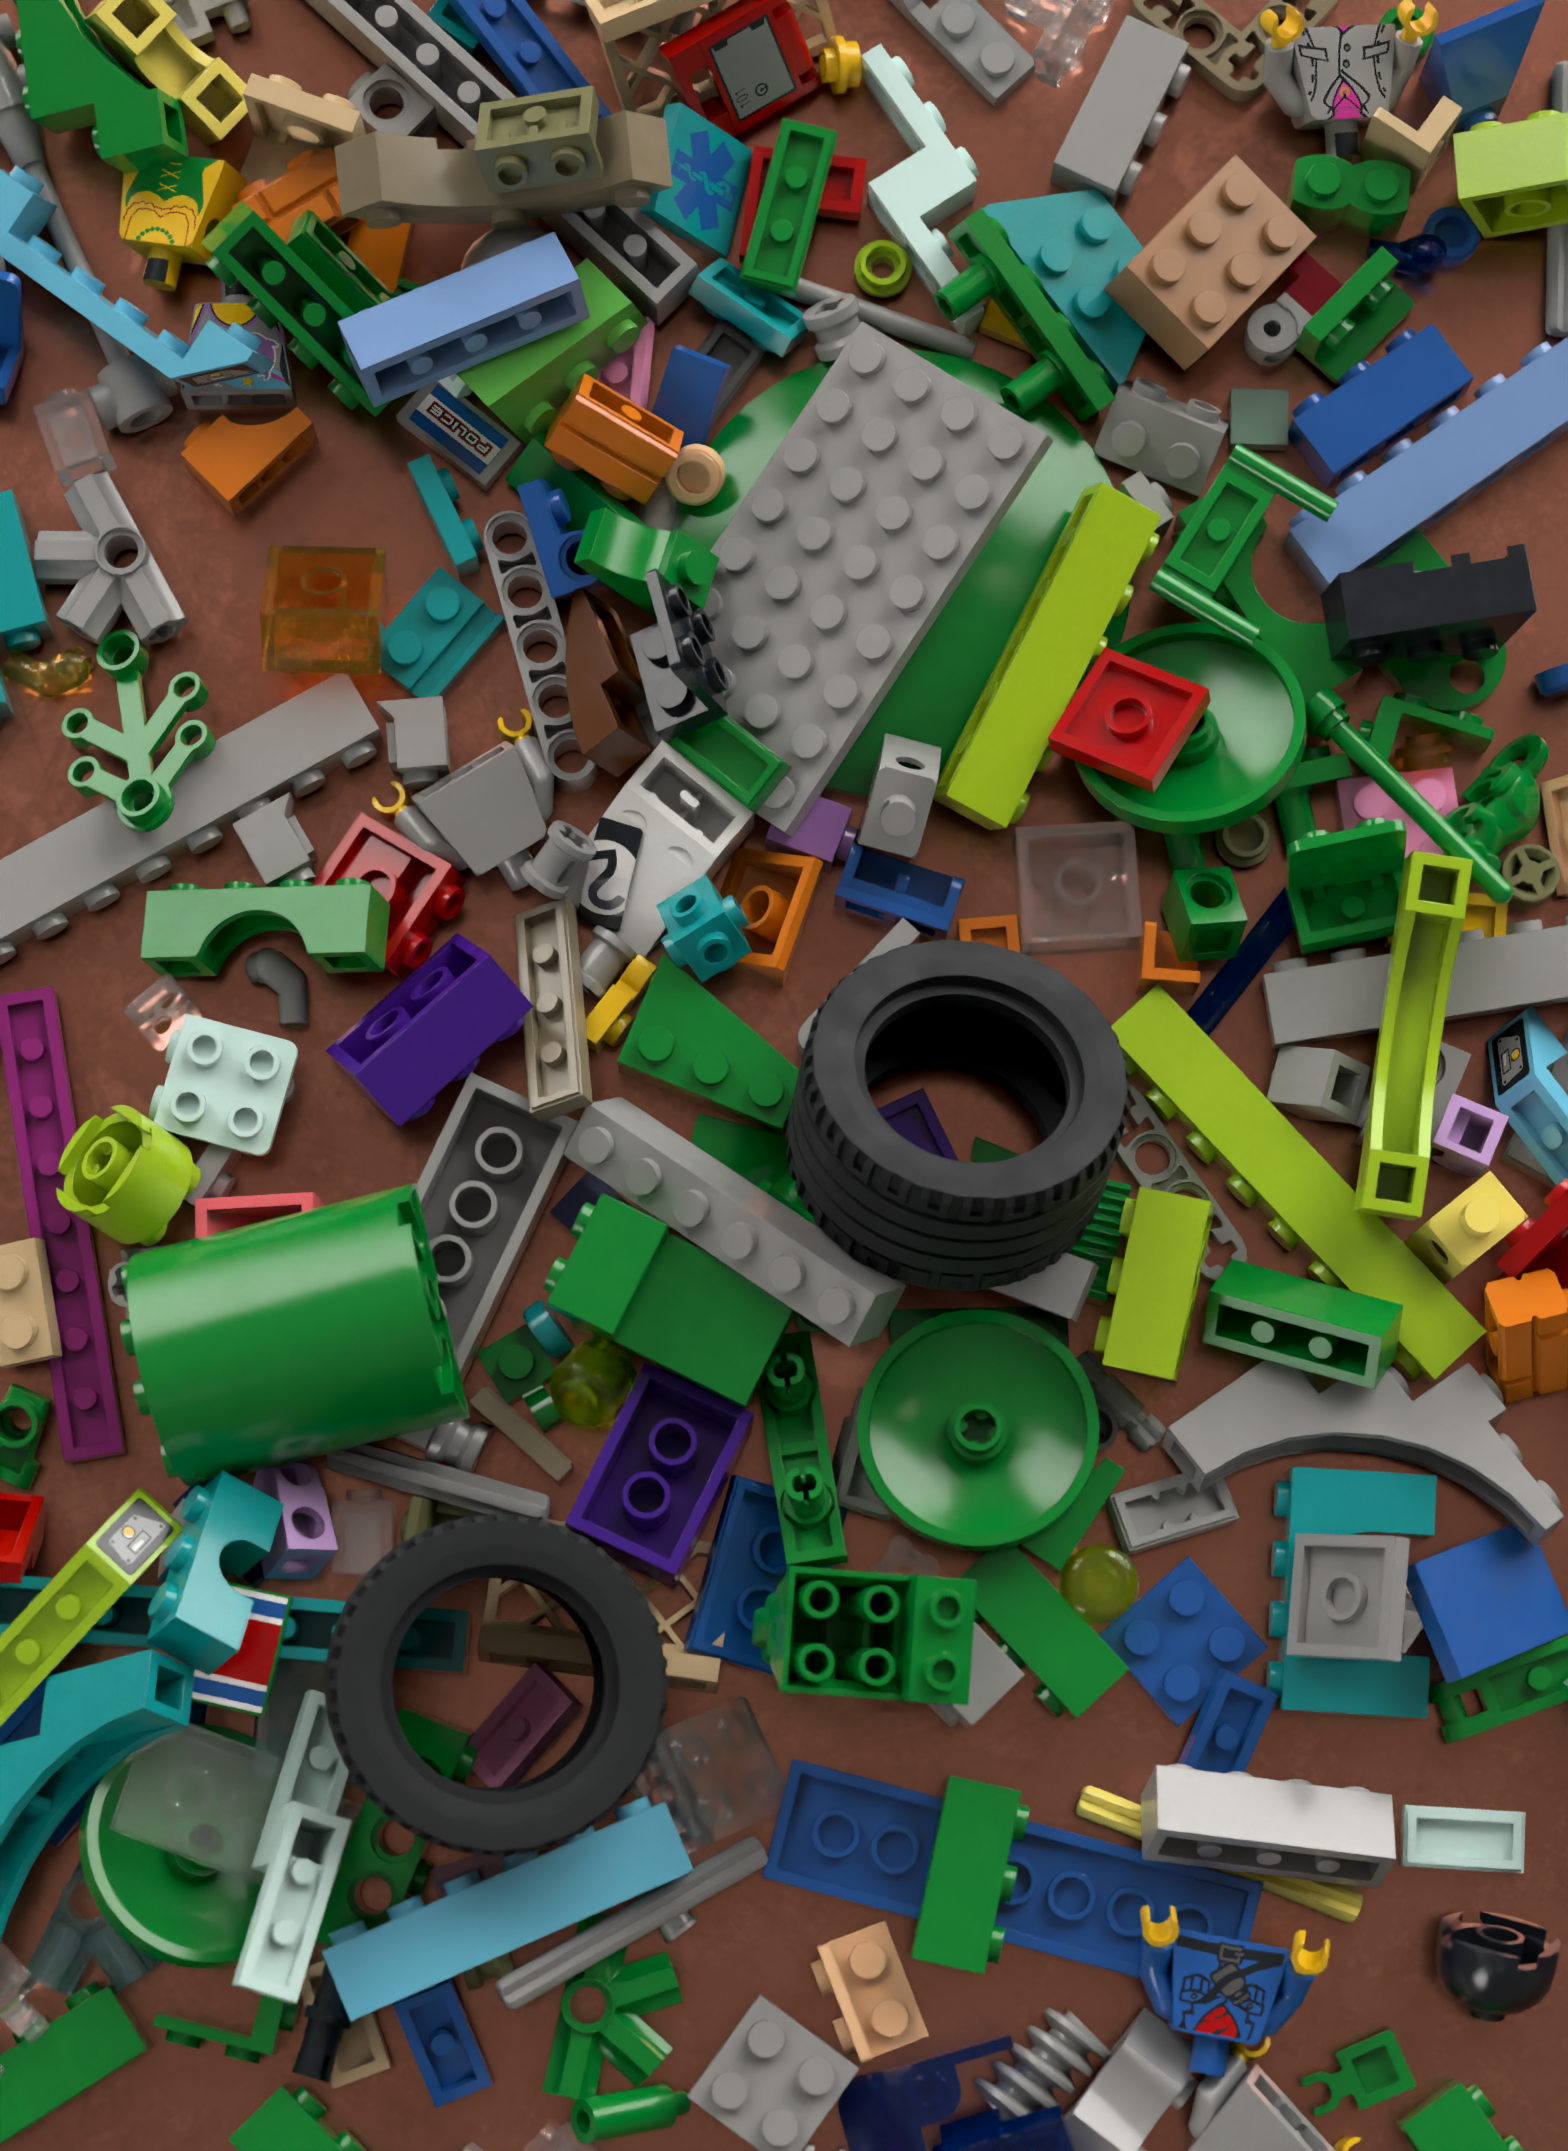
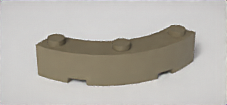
M628 110L598 119L596 145L604 165L602 177L500 194H492L489 191L474 151L476 138L466 141V148L437 149L436 138L396 135L374 131L334 147L341 216L365 219L366 226L373 229L392 228L401 223L463 224L491 222L493 229L510 230L524 226L526 219L574 213L614 204L624 208L643 206L650 202L651 194L673 188L666 119Z

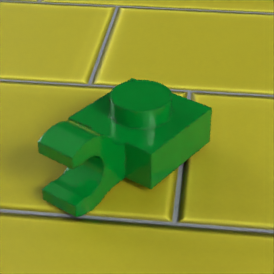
M527 1324L476 1352L501 1397L509 1406L523 1398L543 1433L564 1422L559 1410L544 1385L559 1376Z

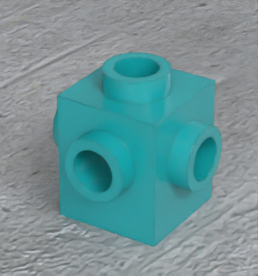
M706 874L656 905L669 933L661 938L665 949L678 968L689 964L701 982H704L718 972L728 970L740 958L752 951L742 929L750 925L747 916L732 894L723 899Z

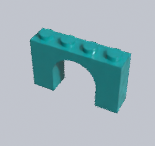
M1291 1467L1285 1472V1481L1276 1480L1274 1516L1284 1517L1283 1541H1273L1271 1575L1281 1577L1280 1601L1271 1600L1268 1629L1269 1637H1279L1278 1661H1268L1266 1672V1687L1279 1694L1276 1700L1275 1711L1416 1720L1428 1718L1430 1657L1401 1655V1662L1308 1658L1286 1655L1296 1533L1398 1536L1408 1539L1426 1540L1435 1534L1437 1475Z

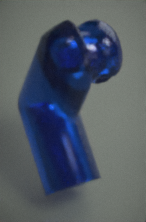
M1422 232L1399 243L1370 238L1365 263L1383 246L1399 261L1395 272L1422 275L1437 270L1442 266L1447 255V246L1438 235L1429 232Z

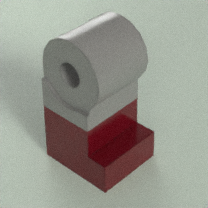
M1305 250L1287 267L1284 282L1289 288L1274 304L1264 305L1255 310L1248 320L1243 343L1248 356L1259 365L1273 366L1286 360L1296 350L1303 326L1343 286Z

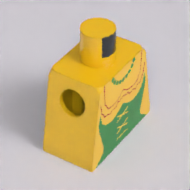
M189 156V159L129 174L123 173L119 234L121 241L140 256L147 258L142 282L147 286L164 291H175L182 262L206 265L205 262L212 256L200 242L232 211L231 206L239 202L238 195L247 186L248 182L225 160Z

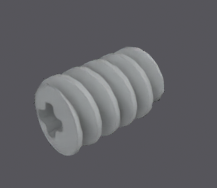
M1046 2008L1043 2011L1050 2028L1048 2032L1033 2025L1026 2029L1033 2046L1031 2050L1017 2043H1012L1008 2047L1016 2064L1014 2067L998 2060L991 2064L998 2080L996 2085L981 2078L974 2082L979 2095L1022 2139V2134L1017 2126L1020 2122L1036 2130L1042 2126L1035 2110L1037 2105L1053 2112L1059 2109L1052 2091L1054 2087L1070 2094L1076 2091L1075 2084L1069 2073L1072 2069L1088 2077L1094 2073L1087 2058L1089 2052L1105 2059L1111 2056L1109 2050L1067 2008L1065 2015L1051 2008Z

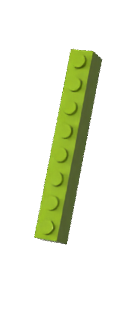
M1159 984L1153 987L1111 1026L1118 1037L1119 1047L1126 1056L1125 1064L1129 1068V1076L1134 1074L1149 1090L1144 1095L1148 1104L1164 1120L1169 1121L1174 1117L1189 1133L1184 1139L1190 1149L1206 1164H1210L1213 1160L1217 1162L1230 1176L1225 1181L1229 1190L1245 1206L1251 1207L1255 1203L1271 1220L1266 1224L1268 1231L1285 1249L1291 1251L1295 1246L1312 1263L1307 1268V1271L1314 1281L1403 1305L1396 1357L1392 1363L1406 1378L1414 1382L1419 1377L1428 1385L1486 1332L1482 1325L1377 1215L1353 1212L1356 1192Z

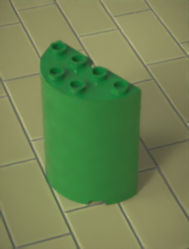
M416 1183L135 1253L131 1256L128 1265L121 1266V1278L128 1301L129 1319L120 1322V1331L128 1356L136 1355L141 1379L134 1381L136 1403L142 1416L152 1415L161 1441V1456L168 1477L178 1476L188 1487L207 1484L222 1470L235 1477L470 1418L448 1319L445 1316L440 1301L438 1276Z

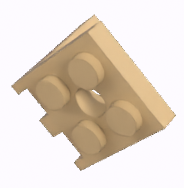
M251 73L243 96L255 137L240 174L248 180L247 186L260 179H267L271 183L289 172L287 169L289 162L306 150L316 149L320 153L330 147L335 153L334 147L366 135L361 112L357 111L356 106L343 97L334 94H324L323 98L304 92L298 83L287 77L271 74L267 79Z

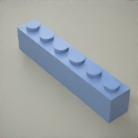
M1568 337L1554 347H1551L1548 341L1534 348L1520 361L1523 368L1508 379H1505L1502 373L1489 379L1473 394L1477 399L1461 411L1455 405L1443 411L1428 424L1427 427L1431 432L1414 444L1410 438H1405L1394 445L1382 456L1381 460L1384 462V465L1368 476L1363 470H1359L1344 480L1335 489L1338 497L1334 500L1339 502L1327 523L1304 509L1290 519L1288 524L1291 529L1288 531L1283 547L1320 597L1339 573L1373 567L1419 531L1421 533L1568 431Z

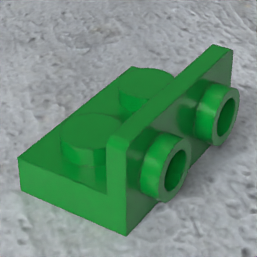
M1383 246L1303 326L1297 342L1296 349L1334 384H1340L1338 382L1339 378L1351 367L1363 361L1413 309L1414 301L1391 281L1399 261Z

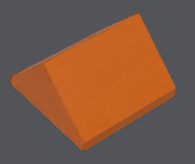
M737 848L735 850L720 894L723 899L732 894L747 916L750 925L742 929L752 951L740 958L730 969L781 987L784 986L822 880L823 862L816 857Z

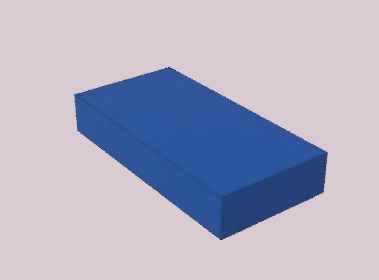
M677 345L672 348L651 413L684 432L681 449L690 444H706L731 365Z

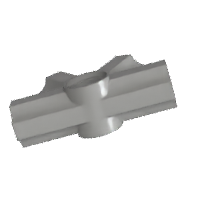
M107 471L98 474L90 473L73 482L72 487L63 496L82 531H39L34 546L36 579L39 584L76 585L56 614L57 619L76 634L98 645L109 634L124 610L144 646L162 643L174 637L188 624V620L110 474ZM123 550H138V556L130 566L125 568L113 566L116 556Z

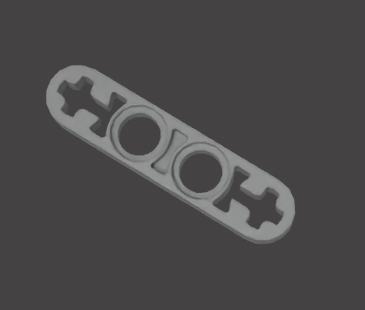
M1130 1085L1131 1095L1129 1100L1133 1106L1128 1112L1129 1120L1136 1130L1143 1121H1146L1152 1130L1138 1134L1127 1148H1124L1120 1142L1116 1153L1117 1159L1138 1189L1141 1186L1174 1194L1180 1191H1189L1194 1193L1199 1199L1211 1201L1215 1207L1213 1219L1219 1227L1210 1230L1209 1235L1217 1246L1223 1247L1229 1244L1233 1248L1234 1253L1228 1259L1229 1263L1232 1259L1246 1263L1247 1248L1243 1239L1143 1095L1134 1086ZM1126 1127L1124 1128L1122 1138L1126 1137L1129 1133ZM1156 1143L1166 1150L1169 1163L1163 1172L1157 1175H1149L1138 1168L1135 1162V1153L1143 1144ZM1208 1246L1206 1247L1204 1260L1210 1253ZM1203 1261L1201 1277L1206 1281L1215 1283L1224 1269L1220 1265L1209 1268L1205 1261Z

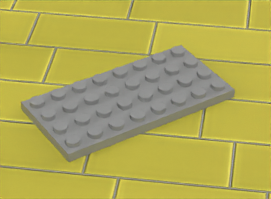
M863 321L860 322L710 551L719 557V561L703 610L707 614L715 633V641L709 643L712 656L716 657L722 665L729 684V689L722 692L728 716L792 767L756 813L791 837H793L1053 443L1052 438L1042 430ZM646 698L635 709L650 744L657 747L662 739L655 732Z

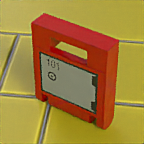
M739 0L658 47L681 103L732 137L817 89L822 82L818 71L813 67L814 61L792 7L786 0ZM706 66L723 106L713 96L700 103L689 76Z

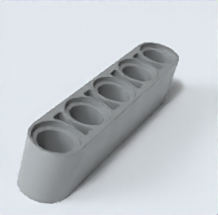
M514 510L501 511L493 515L486 523L483 532L484 545L536 735L545 763L554 775V786L560 791L569 794L581 793L589 789L596 781L599 765L588 759L587 765L576 773H566L560 770L556 762L562 753L569 750L581 752L573 728L571 713L569 711L567 715L561 718H551L541 711L542 704L552 696H563L568 699L565 666L567 641L555 599L551 597L527 517L523 513ZM509 533L521 535L526 539L525 546L513 554L503 553L495 547L497 541ZM523 587L534 588L542 595L540 601L530 608L517 607L510 600L512 595ZM540 641L549 642L557 648L556 655L545 663L533 662L526 657L527 649L532 644Z

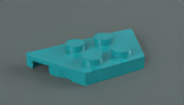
M1098 189L993 203L985 206L983 210L987 216L995 218L1006 230L1010 239L1009 247L1020 263L1029 266L1039 277L1043 285L1042 294L1053 310L1063 314L1070 321L1077 335L1076 342L1089 360H1094L1103 368L1110 381L1109 389L1111 392L1126 381L1146 332L1103 288L1132 260L1143 246Z

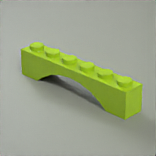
M1414 850L1404 859L1353 1212L1409 1221L1422 1217L1430 1162L1433 1104L1440 1045L1451 979L1465 919L1473 864L1472 859Z

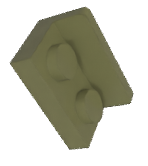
M593 85L480 103L474 151L489 191L492 194L596 179L603 176L604 165L596 145L600 103Z

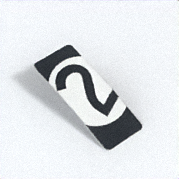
M605 817L599 819L593 842L597 851L588 862L577 913L578 920L596 926L599 925L614 932L620 931L630 882L643 835L642 829Z

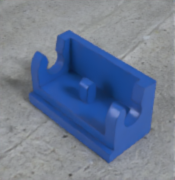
M853 843L835 893L834 906L893 926L904 918L920 932V935L935 940H946L965 879L956 876L951 877Z

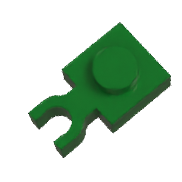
M1393 2028L1335 2052L1342 2070L1335 2073L1321 2070L1300 2079L1303 2087L1320 2081L1326 2083L1331 2089L1330 2101L1313 2109L1316 2117L1334 2110L1341 2103L1343 2097L1352 2093L1359 2109L1363 2110L1418 2085Z

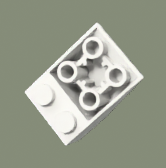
M663 740L628 780L602 816L640 828L643 831L620 931H609L623 940L637 955L641 954L646 958L668 932L656 905L705 874L711 880L754 829V813ZM598 823L588 836L592 842H594ZM583 861L568 882L569 890L565 896L577 909L579 908L589 861Z

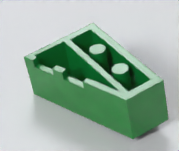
M664 953L617 1060L619 1073L747 1126L782 1136L785 1133L799 1069L683 969L678 968Z

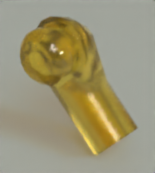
M70 647L64 653L44 662H40L16 650L12 651L6 660L2 674L44 697L52 698L81 686L88 678V673L93 667V661L89 653L80 647Z

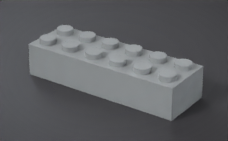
M472 1072L468 1075L416 1184L438 1276L440 1301L445 1316L448 1319L462 1383L569 1159L563 1153L579 1122L564 1114L539 1122L530 1114L529 1098ZM438 1426L394 1438L427 1452Z

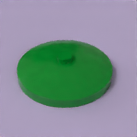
M1197 622L1154 628L1138 634L1112 649L1208 688L1211 702L1154 793L1075 761L1079 775L1088 791L1109 812L1135 826L1161 833L1196 834L1210 832L1239 823L1254 815L1272 802L1288 785L1301 762L1307 739L1305 702L1300 684L1287 662L1269 645L1256 638L1249 649L1212 626Z
M981 1309L955 1311L928 1319L913 1327L889 1346L879 1358L867 1379L860 1399L857 1416L858 1448L862 1467L875 1495L890 1514L906 1528L929 1541L954 1549L967 1551L998 1550L1018 1545L1042 1534L1064 1517L1077 1502L1089 1481L1096 1460L1099 1442L1098 1407L1093 1389L1082 1366L1071 1351L1050 1332L1029 1320L1006 1312Z
M189 1724V1727L157 1738L122 1759L94 1784L85 1804L80 1825L79 1845L81 1864L87 1886L96 1905L107 1921L122 1937L146 1954L181 1967L215 1969L239 1963L266 1873L251 1867L284 1763L279 1756L262 1743L238 1731L216 1725Z

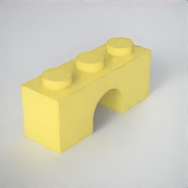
M102 0L84 21L152 89L159 88L182 103L184 122L207 145L222 140L248 112L243 96L246 84L220 57H209L181 32L173 20L177 14L163 0Z

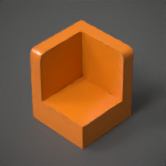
M1145 921L1139 934L1136 991L1149 992L1159 984L1168 994L1195 995L1201 978V972L1198 971V961L1179 962L1170 932L1158 931L1157 922Z

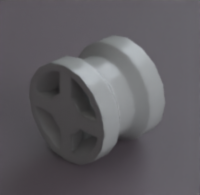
M846 293L827 298L816 303L803 313L802 319L806 328L813 331L817 338L814 349L819 360H836L860 324L857 316L860 306L854 294Z
M465 1419L440 1425L431 1439L425 1460L438 1464L446 1462L456 1469L474 1473L490 1440L494 1426L484 1421L474 1424Z

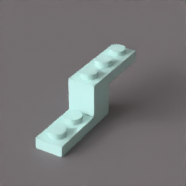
M880 43L861 55V79L914 154L868 183L867 204L892 240L907 252L911 260V267L933 297L936 291L959 275V272L950 261L954 258L953 251L943 234L936 228L932 231H929V229L974 201L976 177H978L979 173L968 152L961 146L955 149L943 133L947 130L946 124L934 104L930 101L923 104L914 92L912 86L915 85V82L904 61L899 56L891 59ZM985 299L956 320L950 321L958 334L967 337L979 329L983 320Z
M313 1689L305 1692L252 1863V1869L264 1872L266 1875L232 1982V1986L289 2004L297 2003L352 1820L336 1815L349 1771L341 1759L332 1736L327 1717L325 1694Z

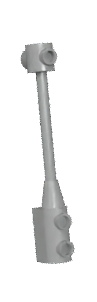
M7 12L0 15V142L10 157L12 164L19 166L44 183L45 186L39 194L57 206L47 221L46 226L57 250L63 254L61 259L66 270L72 273L75 267L78 266L94 276L45 168L46 160L38 124L31 119L23 102L22 90L24 85L27 84L24 64L17 65L11 48L16 47V32ZM90 321L109 363L98 373V384L88 388L107 431L118 426L119 430L123 433H134L150 428L167 418L173 411L169 397L179 394L174 380L167 377L137 354L130 355L126 346Z

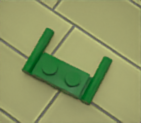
M1238 443L1148 589L1250 649L1261 628L1211 598L1214 597L1272 503L1276 493L1326 523L1331 518L1339 502Z

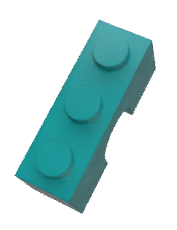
M223 1470L206 1486L201 1487L197 1485L191 1490L180 1511V1517L185 1520L182 1533L173 1541L164 1560V1566L169 1568L166 1582L157 1590L148 1609V1615L153 1617L146 1643L208 1676L239 1651L254 1600L235 1591L224 1579L220 1568L241 1577L270 1552L284 1507L283 1503Z

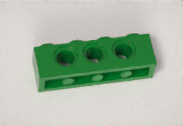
M410 1706L402 1707L397 1720L405 1738L418 1757L440 1776L453 1782L457 1780L465 1784L478 1753V1749L469 1746L474 1732ZM367 1796L338 1865L316 1937V1941L329 1946H333L329 1937L330 1933L362 1919L367 1930L390 1921L386 1909L408 1900L410 1894L413 1896L422 1895L433 1867V1863L424 1860L430 1842L415 1834L413 1845L408 1852L396 1853L385 1845L383 1829L386 1823L392 1819L383 1813ZM377 1877L388 1884L391 1890V1901L387 1908L373 1910L363 1903L360 1896V1887L366 1878Z

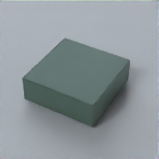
M1231 388L1229 393L1230 425L1228 449H1234L1239 443L1249 450L1286 451L1288 447L1289 390Z

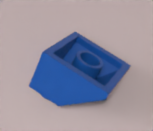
M1520 0L1435 35L1419 80L1433 109L1443 95L1463 108L1452 136L1463 131H1470L1471 126L1480 122L1498 121L1497 117H1499L1545 4L1544 0Z

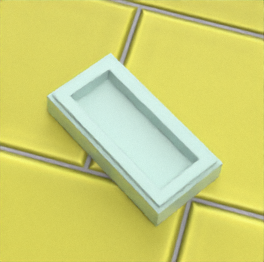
M1402 1805L1400 1866L1524 1873L1526 1812Z

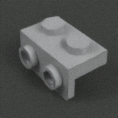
M1136 377L1134 382L1124 381L1117 389L1116 399L1111 404L1093 449L1095 455L1137 472L1141 470L1144 475L1199 497L1230 425L1229 421L1220 418L1221 411L1207 402L1189 399L1188 404L1166 396L1168 389L1153 380Z

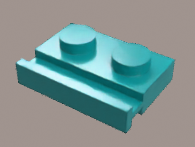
M439 567L366 651L365 656L368 661L410 695L412 694L416 698L444 697L503 628L505 619L500 614L492 611L484 604V601Z

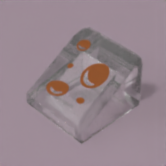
M170 973L162 976L125 1007L126 1010L124 1011L131 1022L157 1051L164 1050L168 1046L169 1039L175 1028L181 1029L185 1013L201 1017L199 1009Z

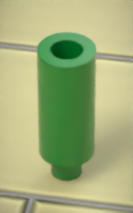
M656 2084L577 2099L572 2106L571 2125L576 2138L583 2144L667 2129L674 2125L677 2116L688 2114L690 2099L684 2090L672 2092L666 2084Z

